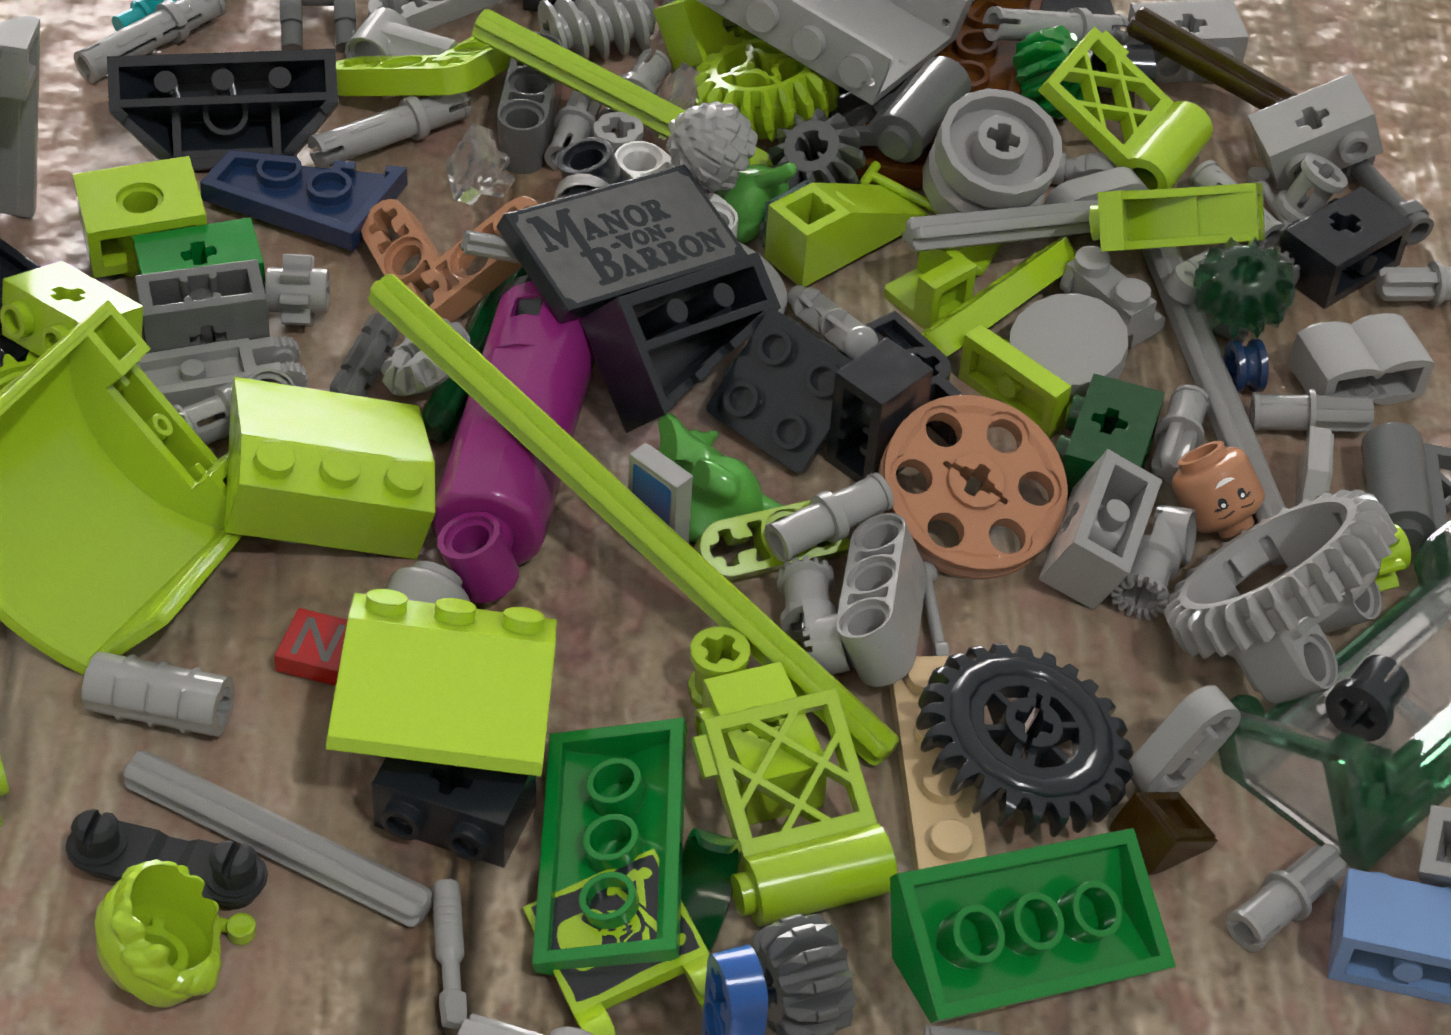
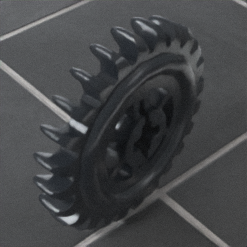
M993 643L989 651L982 646H971L965 655L959 653L950 655L944 666L934 669L929 677L928 685L923 689L919 697L918 706L922 710L916 720V728L918 730L930 728L921 742L920 750L926 753L937 747L944 748L933 764L932 774H940L947 768H957L959 771L951 784L950 796L956 795L962 788L973 785L978 789L972 805L973 814L978 813L983 806L994 799L999 802L998 827H1003L1016 809L1021 810L1025 818L1024 834L1027 836L1036 829L1043 814H1045L1050 821L1049 832L1052 837H1056L1062 832L1069 820V816L1071 817L1073 831L1080 833L1086 828L1091 818L1095 823L1103 821L1111 808L1117 806L1123 799L1126 792L1125 785L1133 776L1132 765L1129 760L1133 756L1134 751L1131 743L1124 738L1128 731L1127 726L1121 718L1111 717L1116 706L1111 699L1098 698L1095 695L1099 686L1093 680L1080 681L1077 678L1078 668L1071 664H1067L1063 668L1057 666L1056 657L1047 652H1044L1041 658H1036L1033 655L1032 649L1028 646L1019 645L1015 653H1012L1008 646L1003 643ZM1007 698H1018V699H1016V700L1010 702ZM986 705L993 722L991 725H985L984 707ZM1035 708L1033 719L1025 731V723ZM1071 740L1072 759H1069L1057 746Z

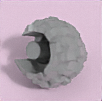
M720 101L701 103L699 106H692L684 113H679L677 118L671 120L668 125L671 135L666 143V149L669 151L671 164L675 167L686 165L705 192L712 193L716 190H732L737 183L739 171H746L750 163L748 159L752 158L756 151L755 145L758 140V134L750 128L751 122L747 117L740 113L738 107L732 103L723 104Z

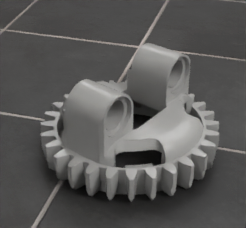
M1341 489L1334 495L1324 492L1316 500L1312 501L1305 498L1298 506L1290 509L1284 506L1280 513L1268 519L1262 517L1259 524L1248 530L1241 529V534L1229 542H1221V548L1215 553L1202 557V564L1200 566L1187 570L1186 579L1176 583L1174 592L1168 596L1167 601L1169 602L1164 610L1166 621L1172 630L1171 633L1182 651H1187L1190 657L1200 653L1202 658L1206 659L1217 651L1220 657L1227 654L1235 658L1254 691H1260L1273 704L1284 703L1328 690L1336 683L1338 665L1335 653L1325 635L1374 620L1379 616L1381 611V594L1375 578L1380 571L1382 559L1392 553L1389 546L1397 542L1394 534L1398 530L1374 494L1365 493L1363 490L1354 489L1350 492L1349 490ZM1282 556L1288 566L1284 572L1255 590L1243 595L1239 594L1235 586Z

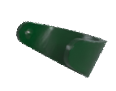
M693 828L683 847L681 900L711 954L731 902L732 886L730 877L732 874L738 873L741 842L700 828Z

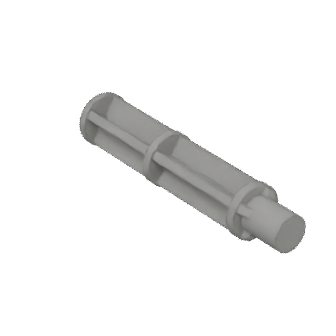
M798 285L789 291L787 296L788 303L792 306L794 315L819 333L826 341L841 350L848 358L854 360L878 343V337L871 328L854 318L847 310L831 301L818 289Z

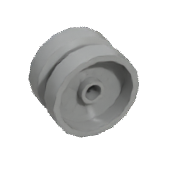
M990 88L967 93L949 107L941 123L935 142L922 168L923 190L932 209L938 214L1040 205L1063 158L1062 137L1052 117L1037 103L1013 91Z

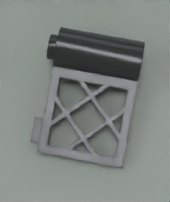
M943 56L932 57L917 73L911 74L874 105L867 103L839 86V92L843 95L837 98V108L829 112L828 119L839 112L841 116L845 117L848 128L853 127L859 132L862 139L861 146H878L884 155L894 161L902 163L913 162L920 157L936 137L949 107L965 94L970 93L971 79L967 71L955 60ZM871 121L867 126H859Z
M1389 422L1369 430L1363 437L1361 444L1366 492L1374 494L1378 502L1387 511L1393 523L1405 532L1410 543L1411 553L1426 547L1428 544L1451 548V525H1448L1447 512L1451 511V481L1440 473V468L1451 470V448L1424 443L1421 433L1414 426L1406 423Z

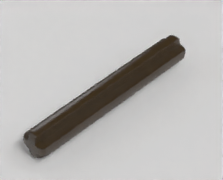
M1140 7L1128 24L1126 32L1129 36L1143 44H1150L1157 52L1260 110L1298 95V93L1146 7Z

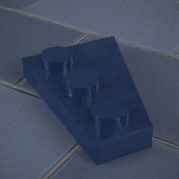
M229 150L200 181L201 198L203 201L351 251L363 239L361 229L368 217L369 210L382 200H396L408 185L407 167L387 165L385 174L356 171V162L335 160L332 169L302 166L297 156Z

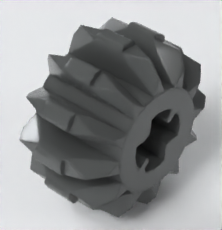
M817 107L811 120L804 121L803 117L794 113L793 124L795 127L792 130L777 128L776 137L780 144L769 148V158L775 167L789 162L796 165L797 172L788 182L789 194L812 182L858 184L859 179L855 171L864 168L866 162L864 153L860 150L862 139L856 129L853 127L848 128L845 117L841 116L839 112L827 119L824 111Z
M819 913L807 916L797 914L781 918L778 922L771 923V925L755 932L752 947L763 970L768 993L767 1025L774 1033H777V1035H834L836 1031L851 1026L852 1008L855 1007L857 1000L851 980L854 977V973L849 969L847 962L848 950L841 947L838 931L832 924H828Z

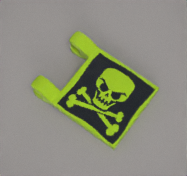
M654 848L638 855L633 862L625 867L604 870L555 892L551 950L657 939L659 857ZM605 872H619L628 876L634 883L639 896V908L635 916L628 923L614 929H601L592 926L585 919L579 905V895L583 886L594 876ZM618 887L603 889L592 898L590 909L599 914L612 913L624 905L628 898V892ZM681 900L679 958L663 962L553 970V973L579 1029L594 1035H616L615 1028L606 1009L684 973L703 1011L707 960L710 953ZM537 901L523 907L533 932H535Z

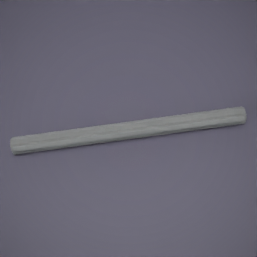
M1178 247L1141 249L1196 386L1202 388L1209 396L1208 400H1206V402H1210L1207 414L1218 441H1222L1225 447H1238L1246 453L1265 492V500L1262 506L1252 515L1255 521L1253 526L1260 523L1262 517L1268 519L1280 513L1285 506L1200 300L1191 305L1182 304L1173 299L1164 288V281L1173 269L1183 262ZM1281 556L1269 564L1278 566L1285 563Z

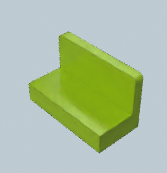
M982 324L965 334L958 378L984 397L1001 401L1021 411L1033 420L1049 439L1065 429L1073 398H1070L1071 385L1010 344L1009 339H1002Z

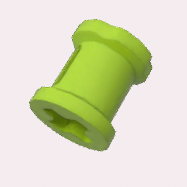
M713 626L700 631L694 636L690 644V661L695 667V671L688 680L687 689L691 696V703L697 709L702 708L704 679L746 669L750 661V644L746 637L737 630L725 626Z

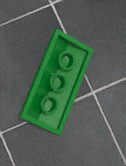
M684 717L550 733L532 965L536 973L554 975L553 970L663 962L679 958L687 725ZM654 848L659 857L657 939L551 950L555 892L604 870L625 867L633 862L638 855ZM605 872L594 876L583 886L579 895V905L585 919L592 926L600 929H614L628 923L635 916L639 908V896L634 883L628 876L619 872ZM618 887L628 892V898L624 905L612 913L599 914L590 909L592 898L603 889Z
M1134 828L897 873L890 877L892 959L931 1024L1176 967Z

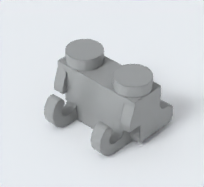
M1085 246L1080 248L1076 252L1075 259L1067 263L1059 288L1067 294L1079 293L1101 299L1117 310L1127 326L1128 346L1130 348L1159 333L1164 328L1166 319L1155 310L1157 301L1151 297L1149 285L1140 279L1127 278L1110 264L1111 258L1107 251L1101 252L1100 247Z

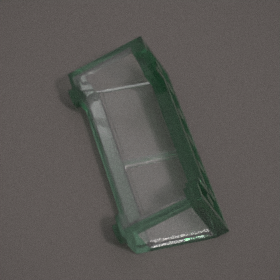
M1451 520L1432 534L1416 552L1414 571L1417 575L1419 586L1335 655L1338 665V677L1335 685L1342 680L1349 679L1363 660L1371 655H1384L1397 662L1384 679L1385 682L1399 665L1407 672L1410 687L1394 709L1393 723L1382 738L1372 742H1365L1364 738L1340 732L1332 724L1326 713L1325 702L1333 687L1276 704L1266 714L1261 702L1254 696L1240 694L1230 700L1240 711L1241 720L1233 734L1218 750L1223 772L1322 847L1324 844L1333 845L1338 849L1339 856L1348 866L1362 871L1369 870L1430 814L1431 805L1439 806L1451 795Z

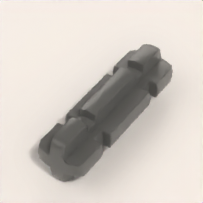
M378 312L367 318L361 329L363 333L357 336L340 367L342 370L336 374L329 386L331 392L366 397L368 393L366 390L372 386L381 366L389 355L386 352L391 350L398 338L396 327Z

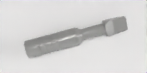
M442 879L435 882L432 886L435 955L442 965L443 991L439 994V1008L442 1027L459 1030L464 1019H467L466 993L461 991L460 962L465 956L460 884L457 881Z

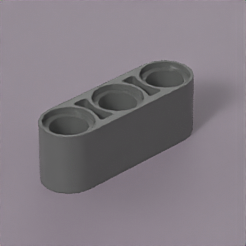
M535 32L562 46L561 41L557 37L543 32ZM513 58L510 59L497 111L498 162L502 168L509 172L529 174L540 170L546 164L544 154L553 137L554 119L558 113L562 97V84Z

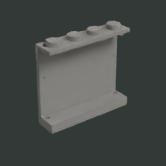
M973 0L697 1L867 103L874 105L922 67L930 58L937 55L957 39Z

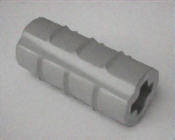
M98 651L93 655L85 671L81 697L86 711L115 716L116 720L122 721L126 718L146 722L149 727L161 725L180 729L181 733L184 734L190 731L220 737L224 733L232 714L235 688L232 677L202 672L199 667H195L192 670L171 666L168 661L156 663L138 659L133 654L126 657Z

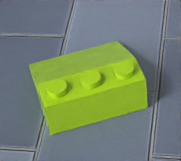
M234 376L231 390L224 533L417 560L435 515V461L419 406Z
M374 589L367 592V594L354 593L347 621L327 734L326 750L541 777L555 655L557 619L544 618L541 612L527 607H510L505 609L504 612L476 609L473 603L459 598H442L435 603L408 600L405 594L390 589Z

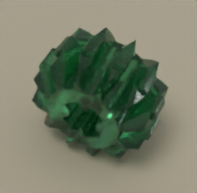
M1256 236L1248 243V246H1241L1230 237L1224 245V250L1210 247L1208 253L1204 256L1203 264H1199V268L1195 270L1193 286L1196 292L1194 299L1196 312L1208 313L1207 321L1209 322L1210 329L1223 324L1229 326L1228 329L1232 339L1241 329H1248L1258 338L1264 332L1265 325L1278 328L1279 324L1284 320L1285 312L1289 310V306H1292L1296 289L1292 282L1294 277L1292 263L1280 261L1281 254L1279 253L1278 246L1265 251L1259 249L1260 246Z

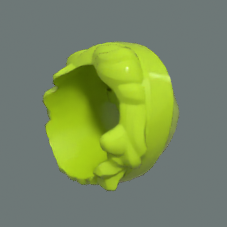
M158 859L128 867L123 873L122 879L113 886L97 906L95 917L96 952L102 968L119 988L154 1007H171L193 996L206 995L213 992L222 966L220 957L221 920L218 915L219 905L216 901L202 896L205 882L199 876L190 875L188 867L177 865L172 861H160Z

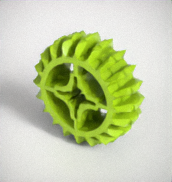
M759 37L751 40L742 38L740 43L736 45L725 44L722 46L721 53H711L706 56V62L697 67V76L693 78L695 106L714 101H720L723 104L732 103L751 122L750 128L758 134V139H769L771 142L777 138V128L792 130L795 127L793 124L794 113L803 117L804 121L811 120L818 107L821 111H824L828 119L829 112L837 108V98L840 97L839 85Z

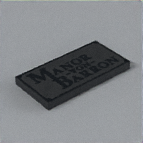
M686 165L505 213L496 226L560 323L588 315L618 297L748 255Z

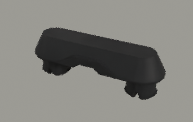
M96 809L83 811L75 817L71 825L72 832L68 836L65 846L68 859L75 867L94 877L114 882L122 879L123 873L128 867L145 861L158 859L160 861H172L177 865H184L188 867L190 875L199 876L204 880L205 885L202 892L204 898L212 899L219 906L230 909H241L251 904L266 886L268 878L265 862L249 844L243 843L238 846L236 841L231 840L221 843L201 839L183 840L170 837L158 829L119 821L113 813L104 812L102 815Z

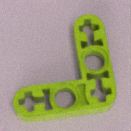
M473 36L440 55L352 57L336 62L337 91L339 96H440L459 94L475 89L508 69L511 57L474 39Z

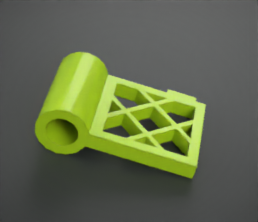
M1094 26L1038 91L1117 167L1132 169L1148 190L1171 189L1211 139L1213 133L1211 119L1204 109L1194 103L1172 101L1126 56L1129 51L1107 30L1101 33ZM1089 49L1106 64L1108 73L1092 70L1088 53ZM1060 82L1080 83L1084 101L1076 100ZM1097 86L1112 89L1116 106L1101 104ZM1128 91L1135 92L1151 109L1147 111L1132 108ZM1105 119L1120 121L1124 138L1123 144L1107 129Z
M836 688L707 718L701 722L700 727L703 735L695 736L691 740L702 780L716 779L732 837L741 842L739 873L732 874L730 880L733 900L738 913L742 917L750 915L757 927H762L778 922L781 918L797 914L804 916L890 893V877L898 873L894 851L884 828L877 823ZM823 710L831 738L821 756L785 736L797 715ZM784 719L778 731L765 724ZM746 728L771 743L755 772L729 758L722 733ZM778 748L814 768L798 798L762 778ZM834 750L840 767L829 762ZM822 773L846 787L854 813L830 818L806 804ZM735 778L747 784L742 796H740ZM755 789L791 810L779 832L752 838L744 809ZM798 815L812 822L811 824L792 828Z

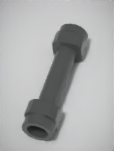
M1375 156L1341 169L1348 183L1357 181L1362 187L1413 222L1407 244H1417L1431 233L1434 222L1428 216L1429 212L1418 200L1407 202L1373 166Z

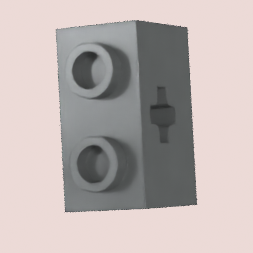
M257 259L135 275L138 301L143 306L142 329L144 340L151 348L148 353L244 338L252 340L270 337L267 301Z

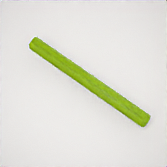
M484 9L474 23L472 30L474 39L616 112H625L639 118L643 126L668 139L671 135L668 127L670 121L676 119L679 113L686 111L490 9ZM756 147L754 156L748 159L750 161L749 164H763L771 168L773 166L769 153Z

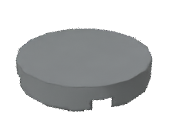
M1079 293L1054 294L1035 301L1017 316L1009 332L1011 345L1072 386L1070 398H1073L1075 394L1086 396L1094 373L1117 379L1126 364V357L1128 355L1126 324L1117 310L1101 299Z

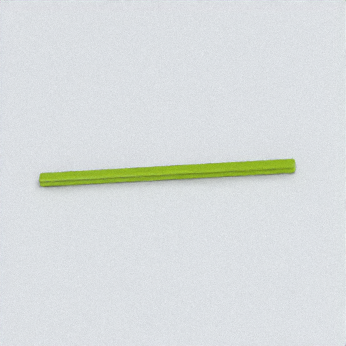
M386 274L371 286L368 300L373 307L719 626L729 627L743 634L750 644L751 655L760 664L767 665L781 661L797 697L836 688L855 751L872 766H878L894 752L899 742L896 733L394 274ZM823 710L813 711L825 724H827Z

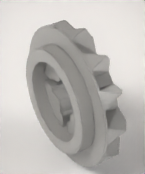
M443 319L470 343V337L460 322L451 323L449 320ZM406 336L399 346L391 348L389 352L390 358L384 361L380 368L384 376L382 382L392 394L397 396H408L429 391L449 378L439 366Z

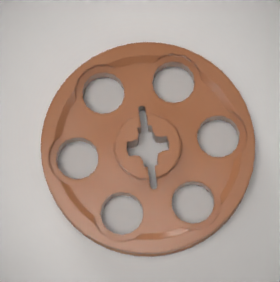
M952 395L920 406L903 420L883 452L878 473L883 476L890 486L894 498L893 508L883 513L898 514L905 519L923 561L931 562L941 572L960 578L993 579L1009 575L1024 568L1035 560L1058 532L1066 512L1068 501L1067 478L1061 458L1049 437L1033 420L1021 411L988 397ZM931 421L947 423L955 431L957 436L956 444L949 447L935 444L927 435L926 424ZM1002 427L1011 432L1016 440V451L1002 453L994 449L987 439V429ZM902 467L917 469L926 478L927 491L920 494L905 491L897 482L896 471ZM971 476L982 482L979 492L975 496L969 495L964 491L967 481ZM1033 479L1041 483L1047 490L1048 503L1036 506L1025 501L1019 493V481ZM934 520H943L950 523L958 533V545L952 548L937 545L928 534V523ZM1005 526L1013 530L1018 536L1020 550L1009 554L996 549L989 537L990 528Z

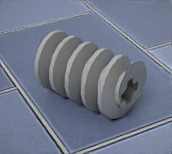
M542 0L538 5L537 16L540 32L557 37L561 41L562 47L568 50L575 49L576 54L589 60L590 46L595 45L600 58L607 59L610 54V42H615L621 55H628L631 38H635L639 49L643 52V50L650 48V35H653L656 24V17L653 9H655L654 0H575L574 2L572 0H556L554 6L548 0Z

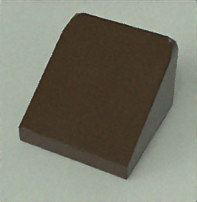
M1135 792L1110 825L1111 832L1134 828L1148 875L1161 873L1213 848L1218 841L1215 838L1216 835L1179 792Z

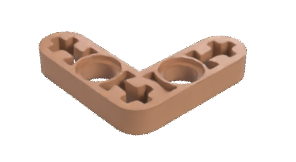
M526 196L514 198L473 231L502 236L496 226L505 213L535 206L538 203L533 198ZM395 199L382 200L375 204L369 210L368 217L361 229L363 239L384 276L386 274H394L442 319H447L451 323L522 267L520 263L488 258L485 266L479 272L468 275L469 266L478 256L464 254V251H461L460 245L463 239L440 256L420 221ZM391 227L400 236L395 241L389 238L391 236L389 231ZM421 253V260L415 269L408 274L401 275L404 264L415 254ZM429 287L434 291L433 298L435 301L432 304L422 292Z

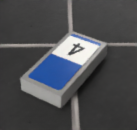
M644 443L629 454L628 489L689 544L693 475L651 445ZM626 540V543H627L628 545H630L632 548H634L636 551H638L633 545H631V544Z

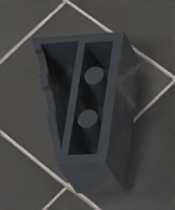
M759 252L618 297L580 318L626 433L669 412L677 404L676 401L692 386L708 376L718 362L728 353L736 350L754 333L770 307L777 311L781 308Z

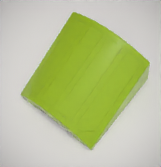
M109 299L97 307L0 390V621L37 650L83 676L93 655L98 651L122 655L166 626L243 536L224 533L228 453L218 459L136 364L151 348Z

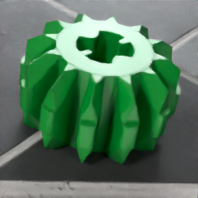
M1063 25L1054 28L1047 27L1027 35L1026 39L1016 43V55L1013 56V65L1017 70L1015 80L1020 83L1022 96L1037 103L1052 119L1057 118L1059 120L1065 118V116L1038 89L1079 43L1078 37L1074 33H1069V30ZM1060 82L1076 100L1084 101L1080 83Z

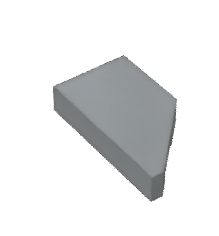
M1310 426L1297 469L1295 506H1298L1305 498L1313 501L1324 492L1329 493L1333 470L1334 434H1332V429Z

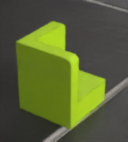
M955 248L919 252L917 268L886 284L884 297L925 330L973 296L977 265Z

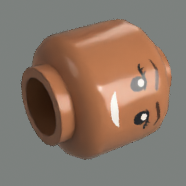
M1214 441L1191 450L1178 460L1177 464L1180 469L1172 478L1171 486L1181 507L1194 508L1196 510L1195 522L1197 532H1218L1220 538L1226 539L1241 534V529L1248 530L1253 526L1255 521L1252 515L1262 506L1265 500V492L1248 456L1242 449L1238 447H1225L1222 441Z

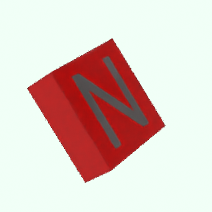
M298 608L274 655L275 670L336 686L348 619Z

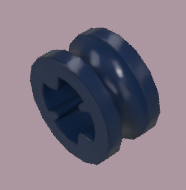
M1251 339L1248 341L1247 346H1243L1238 340L1228 341L1224 349L1223 358L1237 392H1243L1246 386L1252 392L1264 391L1268 381L1269 363L1263 341Z

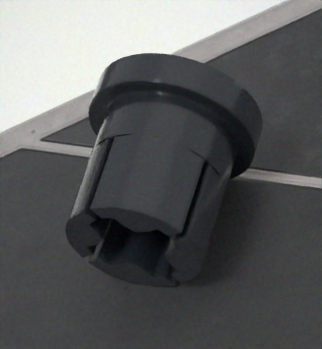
M1371 655L1363 660L1349 679L1338 682L1330 691L1325 702L1326 713L1332 724L1341 733L1357 741L1372 742L1382 738L1391 727L1394 720V709L1410 687L1409 676L1401 665L1395 669L1386 682L1384 681L1397 664L1395 660L1384 655Z

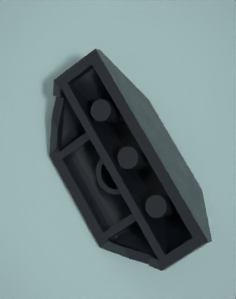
M335 49L107 56L110 115L158 160L189 156L194 172H210L229 150L297 156L308 143V137L315 134L338 107Z

